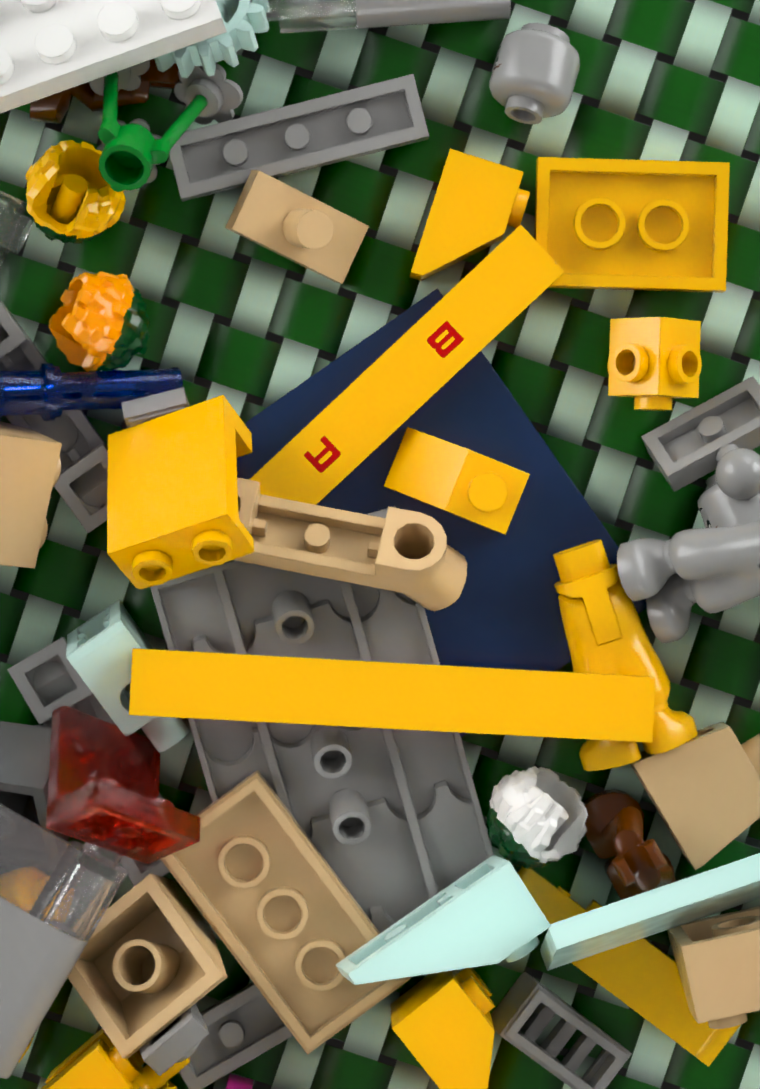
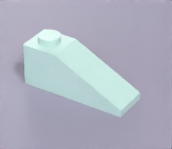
M492 855L338 962L336 967L342 976L354 985L498 964L504 959L510 963L523 958L533 951L540 942L537 936L550 927V923L511 862Z

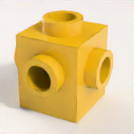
M668 317L610 319V343L607 362L609 374L608 396L634 398V410L671 411L673 399L699 398V376L702 369L700 355L701 321Z

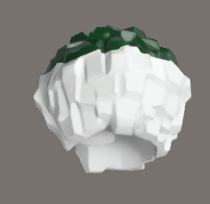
M534 766L526 771L515 770L511 775L503 776L493 788L486 818L487 823L485 825L488 828L491 845L499 849V854L510 860L513 865L526 869L546 867L552 862H558L563 855L577 851L581 838L587 831L585 821L588 813L584 803L581 801L582 797L575 788L569 787L565 781L560 780L559 775L547 768H537Z

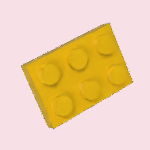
M538 157L536 160L534 239L565 271L548 288L725 292L730 162Z

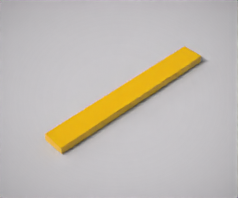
M133 648L129 715L653 743L656 677Z

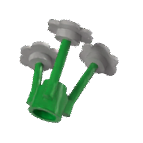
M150 60L90 81L91 89L96 94L103 96V117L98 131V137L102 144L96 148V150L102 151L99 159V171L103 179L111 185L114 191H131L142 187L145 183L154 181L158 173L156 165L167 161L171 148L194 121L199 124H209L213 119L221 123L234 118V109L241 104L243 92L237 83L226 79V72L221 65L216 63V70L213 76H207L203 66H194L188 78H182L178 70L180 81L174 87V94L178 100L186 104V108L162 137L157 134H151L150 126L144 119H133L129 124L117 119L118 91L120 89L127 91L137 89L141 84L140 75L148 71Z

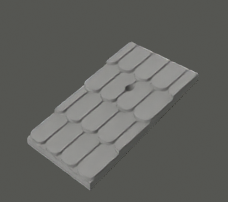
M388 508L368 513V515L386 518ZM230 560L224 564L212 566L150 587L168 650L440 665L424 607L400 592ZM188 718L212 803L256 770H259L380 933L494 855L461 736L458 732Z

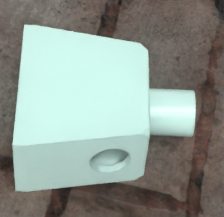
M119 599L67 634L66 658L125 736H129L141 728L160 753L180 742L190 730L182 718L129 715L130 692L126 691L125 687L131 683L133 648L153 649V647Z

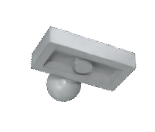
M753 376L641 436L647 452L674 492L716 470L717 484L727 496L738 500H745L760 493V455L753 451V449L760 446V385Z

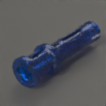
M41 363L38 370H0V421L2 416L40 415L44 421H54L56 417H61L62 411L122 409L121 402L183 387L181 370L178 367H171L170 369L61 372L60 367L53 366L52 363Z

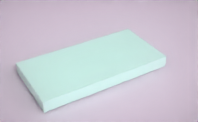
M760 853L550 924L540 948L547 971L759 899Z

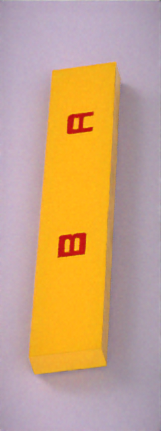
M520 224L249 480L260 482V494L317 505L565 271Z

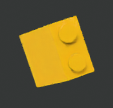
M473 968L428 974L390 1004L393 1031L439 1089H488L495 1033L490 1011L495 1005L490 999L492 993Z

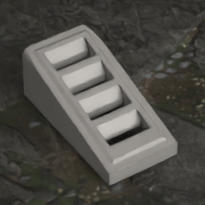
M527 972L519 976L491 1013L494 1030L501 1037L572 1089H606L632 1055L628 1049ZM555 1014H558L562 1018L543 1043L538 1045L535 1042ZM578 1029L582 1032L581 1036L563 1060L559 1061L556 1058ZM598 1044L603 1050L581 1078L575 1072L594 1046Z

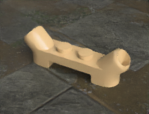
M237 477L239 519L254 538V552L233 560L400 592L430 611L444 609L455 603L460 597L466 583L467 561L465 556L447 545L445 531L442 525L433 517L420 512L388 506L386 518L262 495L260 494V482Z

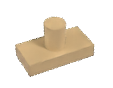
M251 170L225 228L333 282L343 284L369 226L259 170Z

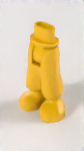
M602 539L589 541L553 554L560 581L556 582L554 587L556 592L560 594L558 595L573 672L656 677L653 743L642 742L644 751L648 754L667 752L696 737L698 731L694 718L684 711H674L668 707L667 700L671 689L670 680L646 635L633 601L627 596L621 585L617 564H609ZM588 739L582 744L579 756L584 770L599 771L634 763L640 760L641 753L637 742Z

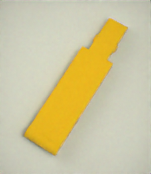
M521 867L517 872L550 924L603 907L593 899L585 909L570 898L571 894L561 886L557 888L533 869ZM645 938L572 962L573 965L708 1067L740 1027L738 1025L724 1029H711L708 1022L698 1024L690 1013L676 961Z

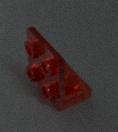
M65 705L53 711L46 817L47 829L146 864L155 862L200 842V817L177 809L171 801L159 798L160 753L147 737L137 733L125 736L116 725Z

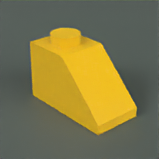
M450 148L411 269L410 278L423 281L497 243L502 239L507 225L517 228L521 224L530 196L529 191L519 188L524 172Z
M407 427L384 487L506 535L530 474L470 449Z

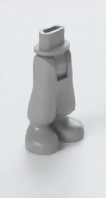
M760 520L732 527L683 530L677 532L667 541L639 538L620 544L617 551V567L621 585L632 601L646 599L650 627L661 643L680 640L686 634L690 625L691 609L695 603L705 612L711 614L728 610L760 596Z

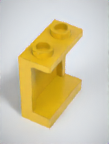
M224 395L108 435L107 554L137 589L160 585L254 552V538L241 523L238 514L236 459L252 453V433Z

